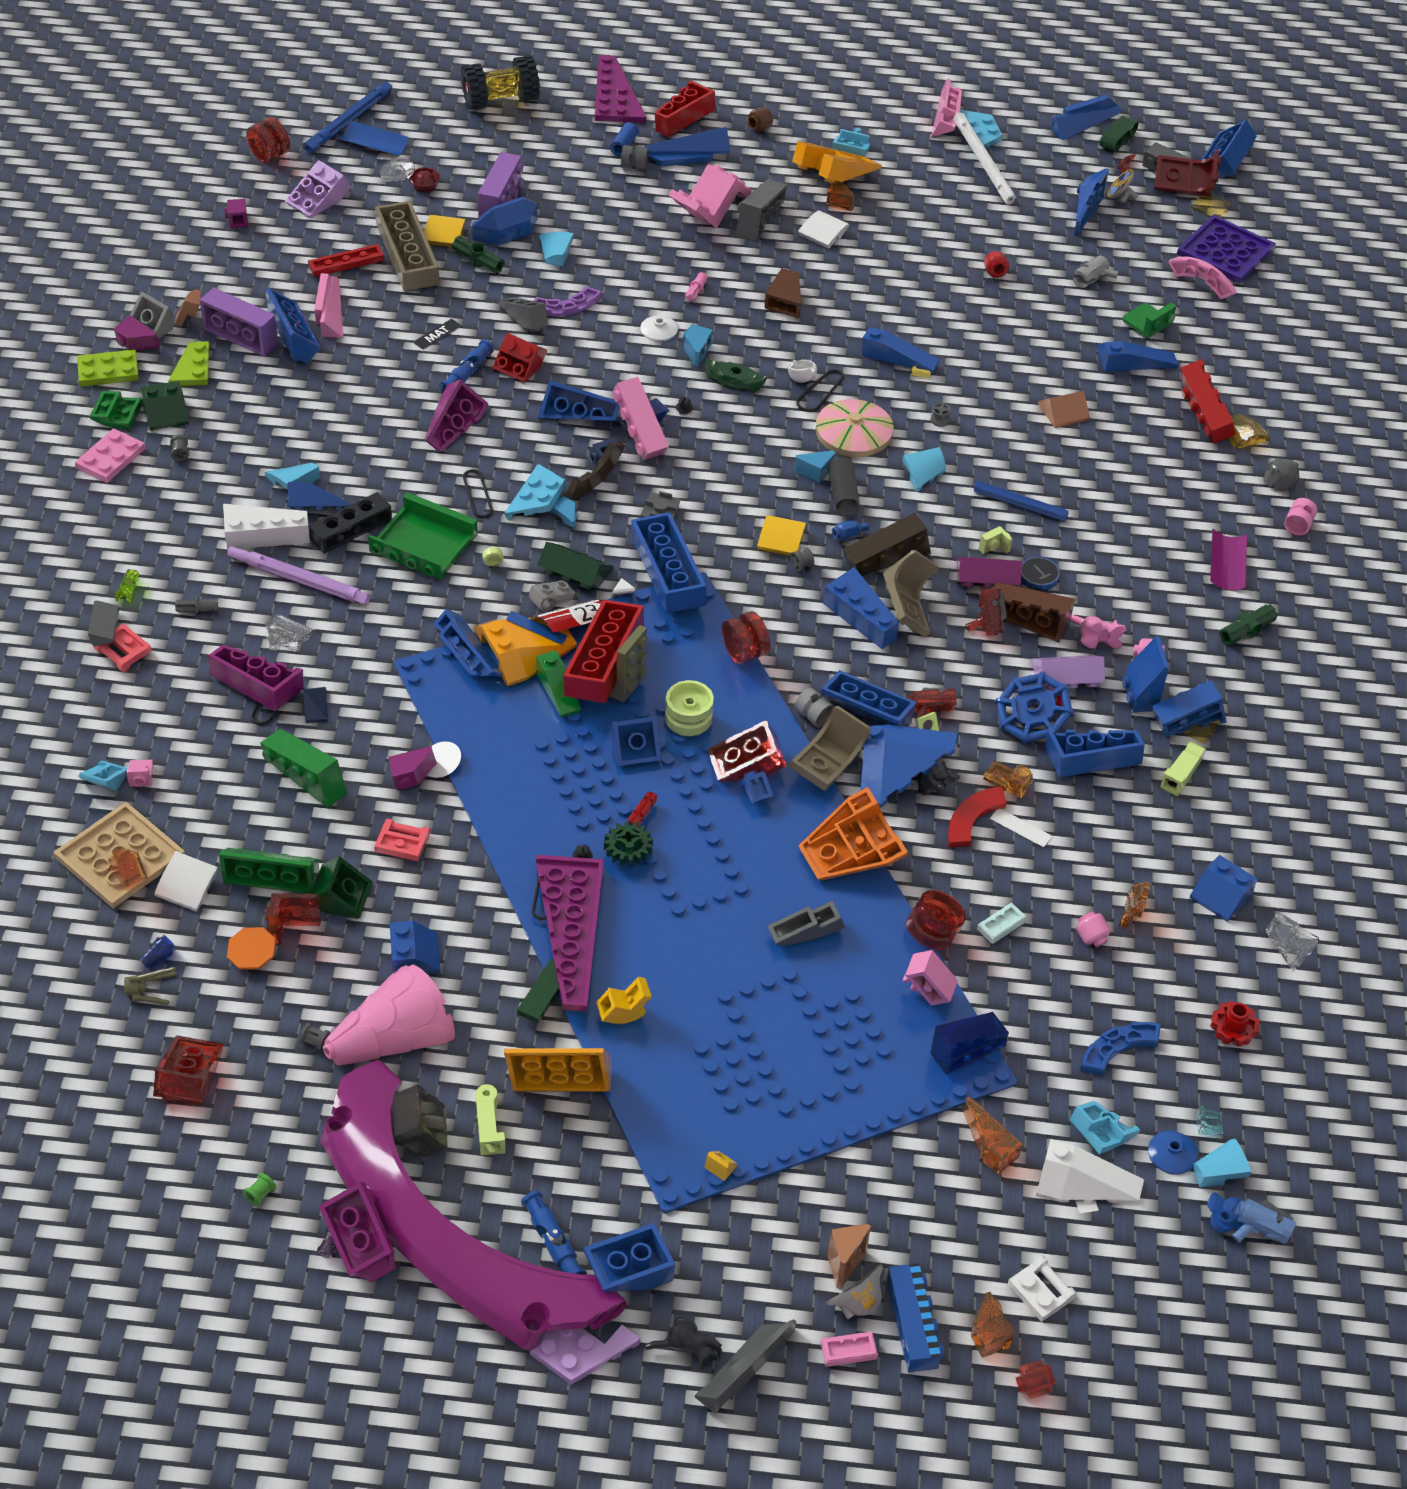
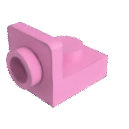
M130 760L129 769H127L126 773L129 787L152 786V760Z

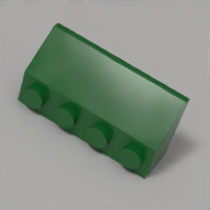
M226 848L219 852L222 879L225 884L311 894L319 873V861L316 858L251 851L242 848Z

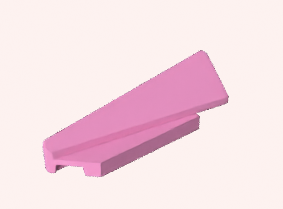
M947 78L941 91L932 137L954 131L956 127L953 118L957 112L960 113L962 90L960 88H953L950 85L952 80Z
M321 274L314 309L316 324H320L321 337H343L339 279L329 274Z

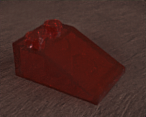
M767 720L708 749L720 783L741 780L745 774L752 771L757 773L764 771L766 776L787 766L777 734Z
M176 1035L155 1070L153 1096L164 1100L182 1101L190 1105H202L209 1092L224 1044Z

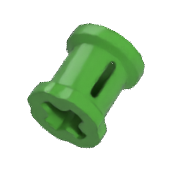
M260 1173L257 1176L258 1180L250 1188H245L242 1191L247 1201L256 1207L262 1204V1199L269 1192H274L277 1189L275 1182L264 1173Z

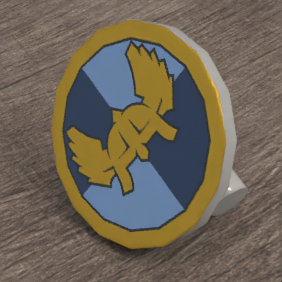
M1132 169L1123 172L1113 182L1107 196L1110 199H1114L1122 193L1118 200L1120 204H1124L1128 197L1135 200L1138 194L1129 187L1135 172Z

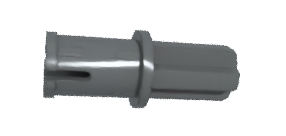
M196 597V600H176L175 610L177 612H196V614H199V612H218V599H199Z

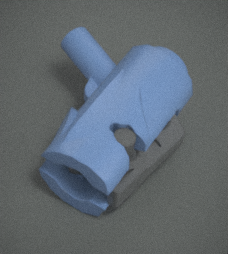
M1247 1199L1245 1202L1241 1201L1236 1209L1235 1214L1238 1215V1221L1243 1223V1225L1232 1237L1240 1243L1250 1232H1261L1265 1234V1238L1284 1244L1289 1240L1296 1222L1293 1221V1217L1267 1200L1257 1203Z

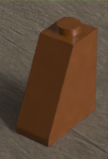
M781 268L765 293V309L796 318L800 317L801 292L799 273Z

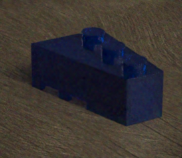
M994 1012L935 1026L930 1054L947 1075L1005 1047L1009 1032Z

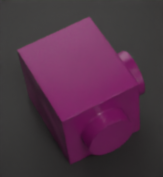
M227 200V207H224L225 219L229 218L230 228L248 227L246 200Z

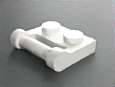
M1044 1256L1038 1257L1031 1265L1008 1281L1009 1287L1041 1322L1069 1304L1077 1296V1292L1072 1287L1069 1288L1049 1267L1048 1261ZM1041 1272L1061 1296L1057 1298L1036 1274Z

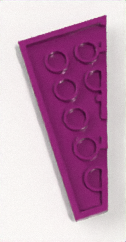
M599 55L595 121L646 123L647 117L616 56Z

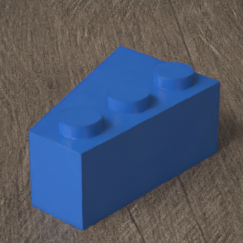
M1212 680L1200 683L1192 689L1180 692L1176 696L1159 701L1152 706L1155 720L1165 737L1188 732L1190 727L1201 725L1202 728L1209 727L1208 723L1217 721L1220 724L1227 723L1223 699Z

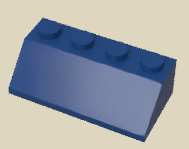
M1244 120L1219 132L1201 160L1212 157L1215 150H1219L1218 156H1221L1220 167H1218L1219 178L1230 177L1236 173L1237 167L1248 154L1249 148L1254 145L1253 142L1257 135L1248 121Z
M268 287L266 289L268 312L275 314L277 332L282 336L284 345L290 351V356L297 362L302 361L307 364L320 350V344L298 304Z
M841 670L821 689L823 697L833 703V705L852 711L856 715L869 718L875 723L909 727L912 723L917 702Z

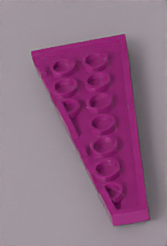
M536 855L537 873L563 1010L587 1012L604 860Z

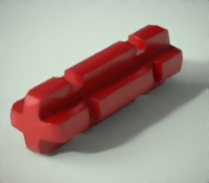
M648 791L645 794L644 799L640 801L633 811L634 813L628 818L629 825L632 826L634 822H637V827L640 826L642 820L645 819L652 809L651 806H654L657 802L656 793Z

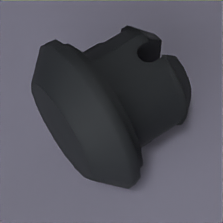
M686 397L680 398L679 403L676 405V410L682 414L690 413L693 410V405L690 403L691 400L689 398L686 399Z
M583 844V846L578 845L576 847L573 857L592 859L593 853L589 846Z

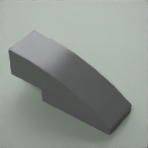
M830 901L814 910H811L810 906L768 925V928L776 945L780 946L816 939L843 929L845 925L834 902Z

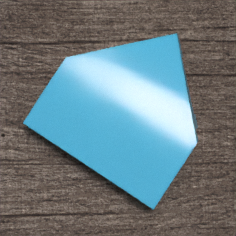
M854 128L853 131L840 129L839 136L832 143V149L865 156L870 148V136L862 134V129Z

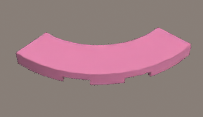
M1176 257L1168 261L1176 277H1199L1205 280V283L1215 291L1220 299L1232 296L1237 292L1222 272L1203 260L1192 257Z

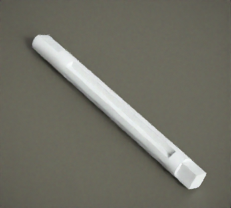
M957 112L953 118L954 122L1007 205L1012 204L1016 198L1014 192L1002 176L964 113Z

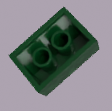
M551 542L545 543L538 562L539 566L544 567V572L555 575V572L562 575L561 579L573 582V580L579 581V586L591 590V587L599 588L614 568L613 565Z

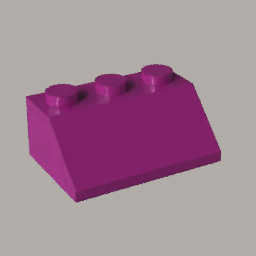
M957 557L956 559L957 581L962 582V586L974 587V583H982V587L993 588L996 582L1013 586L1021 585L1022 561Z

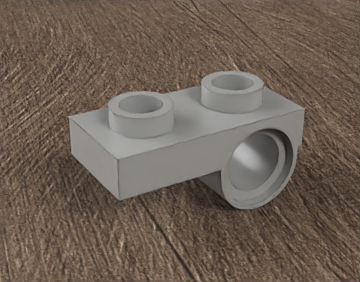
M564 580L531 585L529 591V599L542 612L550 611L556 602L572 600L575 592Z

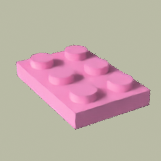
M113 428L75 461V467L108 483L146 449L145 443Z

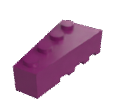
M226 645L220 646L208 655L209 673L212 677L273 711L279 709L304 689L303 669L296 667L293 670L287 668L286 664L281 662L277 664L267 662L265 657L248 656L246 651Z

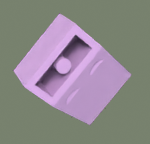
M318 160L285 202L312 218L339 202L352 186L344 175Z

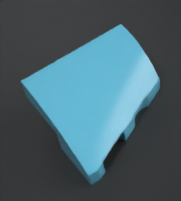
M548 232L540 234L539 241L542 244L545 263L564 266L568 257V249L574 239V233Z
M940 447L903 455V462L910 472V481L916 491L922 490V485L926 482L931 483L936 476L946 472V464Z
M1236 1139L1229 1140L1195 1162L1193 1166L1200 1188L1224 1185L1225 1180L1250 1177L1251 1174L1246 1156Z

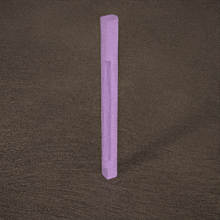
M230 546L227 552L228 556L245 561L248 565L352 602L358 601L363 604H369L371 595L361 592L359 588L254 551L250 553Z

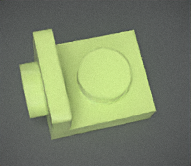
M999 526L981 535L978 550L985 554L1000 547L1005 553H1008L1011 549L1012 537Z

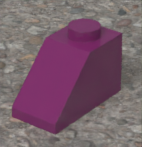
M131 315L114 328L115 340L121 347L125 346L129 350L156 349L160 347L157 333Z
M432 746L388 757L396 790L419 785L437 764Z

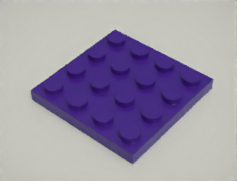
M1213 214L1178 248L1177 255L1203 260L1217 268L1231 281L1240 284L1275 249L1276 243Z

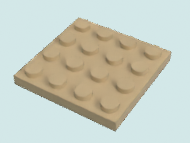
M125 802L53 853L55 859L114 909L163 874L175 851L185 854V851L130 804Z

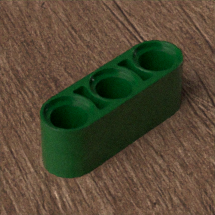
M1122 115L1103 133L1099 145L1117 152L1136 133L1139 122Z

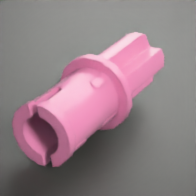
M698 273L695 280L689 284V289L685 294L687 301H694L698 294L702 293L703 286L708 281V276L705 273Z

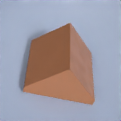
M1084 391L1038 401L1039 406L1054 428L1090 419Z
M861 1224L831 1230L827 1256L836 1288L842 1289L866 1254L871 1230L870 1225Z

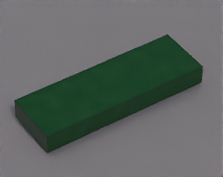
M550 959L517 1009V1015L539 1023L559 993L554 959Z

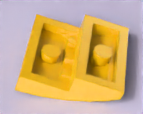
M430 215L424 230L428 243L452 247L457 236L463 237L466 219Z
M767 515L760 533L757 549L788 556L792 552H798L806 523Z

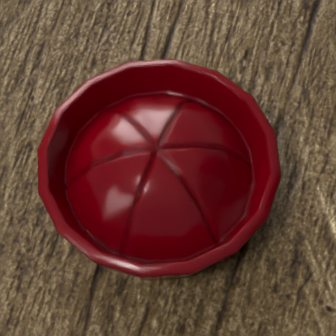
M418 168L410 173L409 180L415 190L429 192L436 189L440 180V174L431 168Z

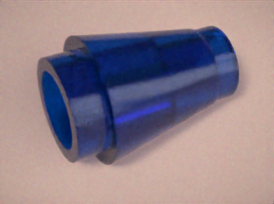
M167 936L157 937L140 960L150 969L172 956L176 947Z

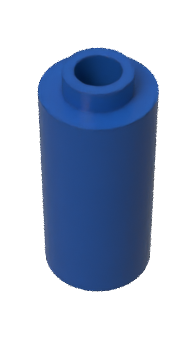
M627 122L622 126L610 145V150L614 155L621 157L623 145H632L639 134V129L635 124Z

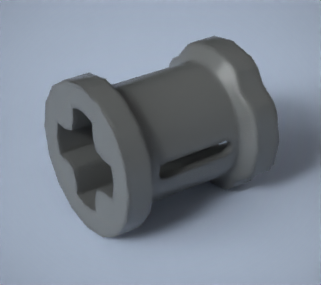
M184 435L173 436L170 439V446L173 448L171 457L177 461H184L189 456V450L187 449L188 439Z
M307 1023L302 1028L299 1043L303 1045L307 1043L317 1047L319 1051H323L324 1041L331 1032L328 1030L321 1031L313 1028L312 1024Z

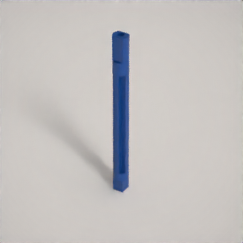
M385 81L303 143V148L309 154L314 152L344 129L350 120L354 121L391 92L393 86Z

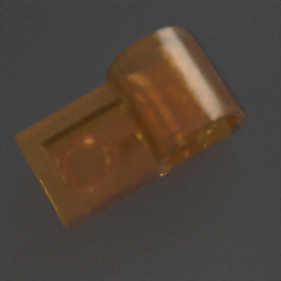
M994 760L984 773L983 780L998 787L1002 786L1004 790L1023 798L1032 786L1033 774L1026 766L1018 765L1015 769H1012Z

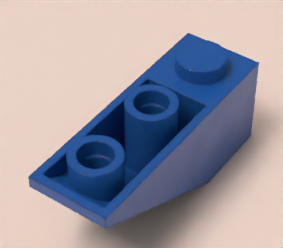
M288 482V506L294 507V510L306 511V507H314V511H326V507H334V510L339 511L351 505L350 502L310 482Z

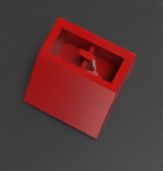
M506 332L492 368L526 383L540 369L547 350Z

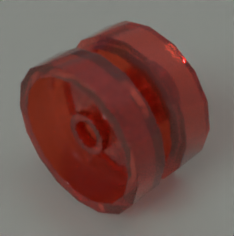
M268 117L260 123L247 128L246 139L249 148L262 163H268L290 150L288 134L284 126L276 118Z
M749 611L741 614L739 618L733 617L723 621L721 625L722 639L728 654L734 662L744 664L751 661L753 657L759 658L769 653L770 637L763 620L756 612Z
M928 890L922 893L915 907L909 913L906 919V926L911 936L922 945L936 950L945 949L951 944L956 933L963 926L966 915L961 904L950 895L937 890Z

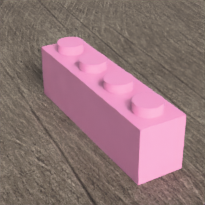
M639 377L617 383L613 389V398L620 406L621 417L627 422L629 435L634 438L637 453L641 455L643 461L664 454L669 445Z

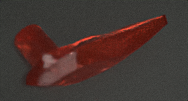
M1136 154L1123 158L1117 165V169L1123 172L1129 170L1128 165L1135 158Z

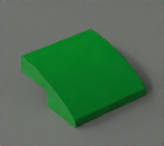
M102 391L89 417L91 420L109 427L131 430L142 407L141 398L122 397L120 391Z

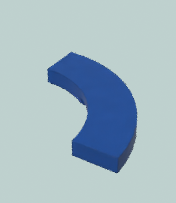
M1133 1022L1130 1025L1119 1028L1116 1026L1107 1030L1088 1047L1083 1057L1080 1071L1104 1076L1108 1063L1120 1052L1141 1046L1157 1048L1161 1024Z

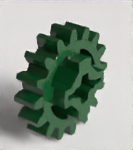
M625 821L624 826L617 823L616 829L610 827L609 834H605L604 850H606L607 857L612 856L613 863L619 860L621 866L625 862H628L629 866H632L633 862L640 865L641 858L648 860V854H652L653 838H651V832H645L644 825L638 828L637 822H634L632 826L627 821Z

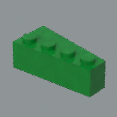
M282 729L277 730L260 743L263 750L262 756L268 763H271L327 808L347 794L338 760Z

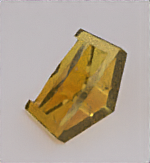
M1236 414L1231 417L1234 422L1235 436L1228 438V440L1235 449L1270 440L1269 435L1258 421L1243 414Z

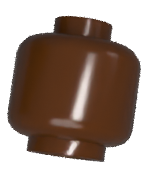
M766 107L757 108L748 115V125L755 132L767 130L773 124V115Z

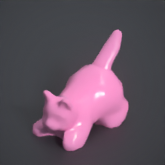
M1072 615L1071 621L1080 626V641L1085 647L1096 648L1098 642H1103L1113 648L1122 647V642L1118 638L1123 636V633L1126 631L1125 625H1119L1117 620L1113 623L1105 622L1096 616H1089L1083 619Z

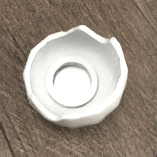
M793 360L791 366L789 363L787 364L790 378L797 383L808 382L817 374V366L811 360Z

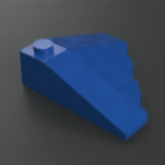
M890 724L869 726L871 732L864 743L861 790L868 787L878 802L879 807H883L888 803L887 797L893 792L897 791L900 794L913 784L911 779L919 773L926 775L932 770L933 766H938L936 760L945 754L947 757L953 755L957 747L958 734Z

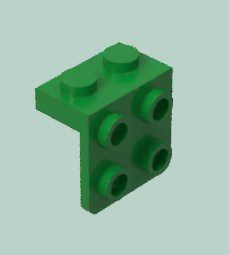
M1170 302L1157 310L1150 304L1143 303L1125 314L1122 321L1145 337L1150 338L1173 323L1177 306Z

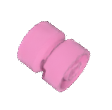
M1307 498L1296 499L1284 521L1285 528L1294 535L1306 534L1317 514L1316 504Z

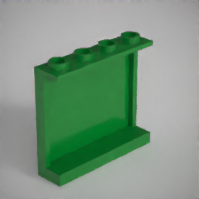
M406 492L403 496V507L377 537L368 536L369 551L441 580L478 535L477 519Z

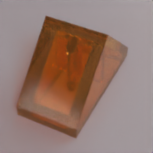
M835 181V183H831L827 192L826 206L848 211L854 210L855 195L842 182Z

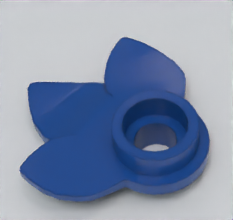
M1216 1192L1210 1195L1207 1206L1212 1212L1210 1224L1215 1231L1219 1233H1227L1231 1230L1237 1231L1243 1225V1223L1238 1221V1215L1235 1214L1239 1203L1242 1201L1241 1199L1230 1197L1225 1200Z

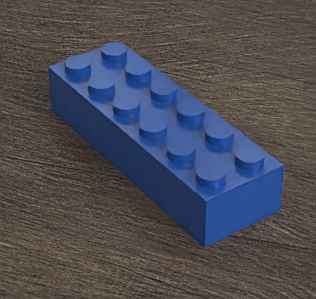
M671 513L632 519V541L666 613L706 606V584Z

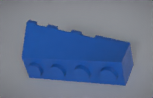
M550 380L538 418L605 420L621 423L623 420L620 414V406L614 399Z

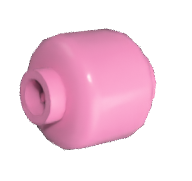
M1092 911L1078 919L1079 923L1076 926V930L1084 944H1094L1095 947H1099L1108 941L1106 937L1111 933V929L1102 914H1095Z

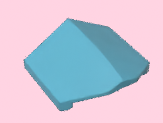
M100 761L97 766L80 772L77 777L103 788L117 791L126 778L127 769L129 768Z

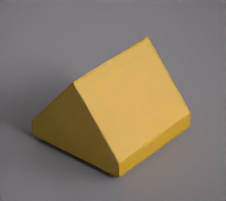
M711 1151L707 1154L704 1168L725 1181L737 1167V1163L720 1151Z

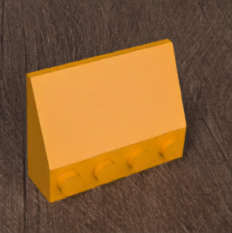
M604 1048L504 1049L513 1091H610L612 1063L610 1053Z

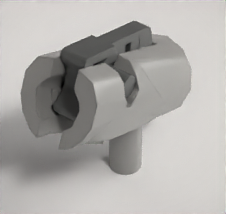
M1099 255L1090 262L1084 261L1074 271L1073 282L1078 287L1085 288L1096 282L1100 276L1105 275L1117 279L1118 271L1109 269L1108 260L1104 256Z

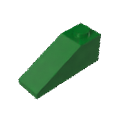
M555 650L536 656V674L560 717L563 718L581 712V707L578 699L564 696L563 675L566 668Z

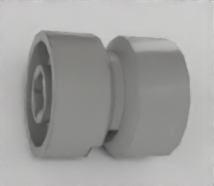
M813 688L804 690L794 704V709L803 717H807L808 721L818 728L824 726L835 707L826 698H822L821 694Z

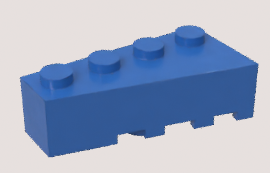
M855 567L825 586L823 604L874 644L883 649L897 640L899 621Z

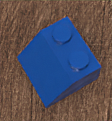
M1219 854L1206 868L1189 898L1228 922L1252 896L1257 878Z
M415 921L389 922L393 973L405 965H415L426 974L441 973L437 932Z

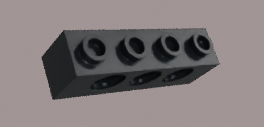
M376 492L309 525L310 540L325 554L391 521V505Z

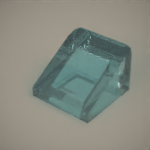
M1198 1105L1196 1111L1198 1135H1223L1220 1112L1203 1105Z

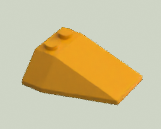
M540 617L531 619L549 627V625ZM506 619L492 620L474 626V631L481 643L488 642L499 662V670L503 674L501 677L507 686L528 680L536 674V656L556 650L561 658L577 647V643L568 629L558 631L567 635L562 645Z

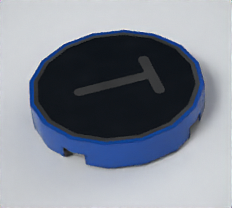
M1031 557L1022 562L1021 581L1027 587L1048 590L1057 585L1060 578V569L1052 560L1044 557Z

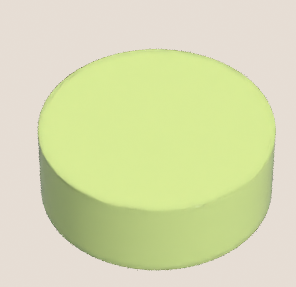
M497 547L488 548L482 554L484 564L487 566L499 565L504 559L502 550Z

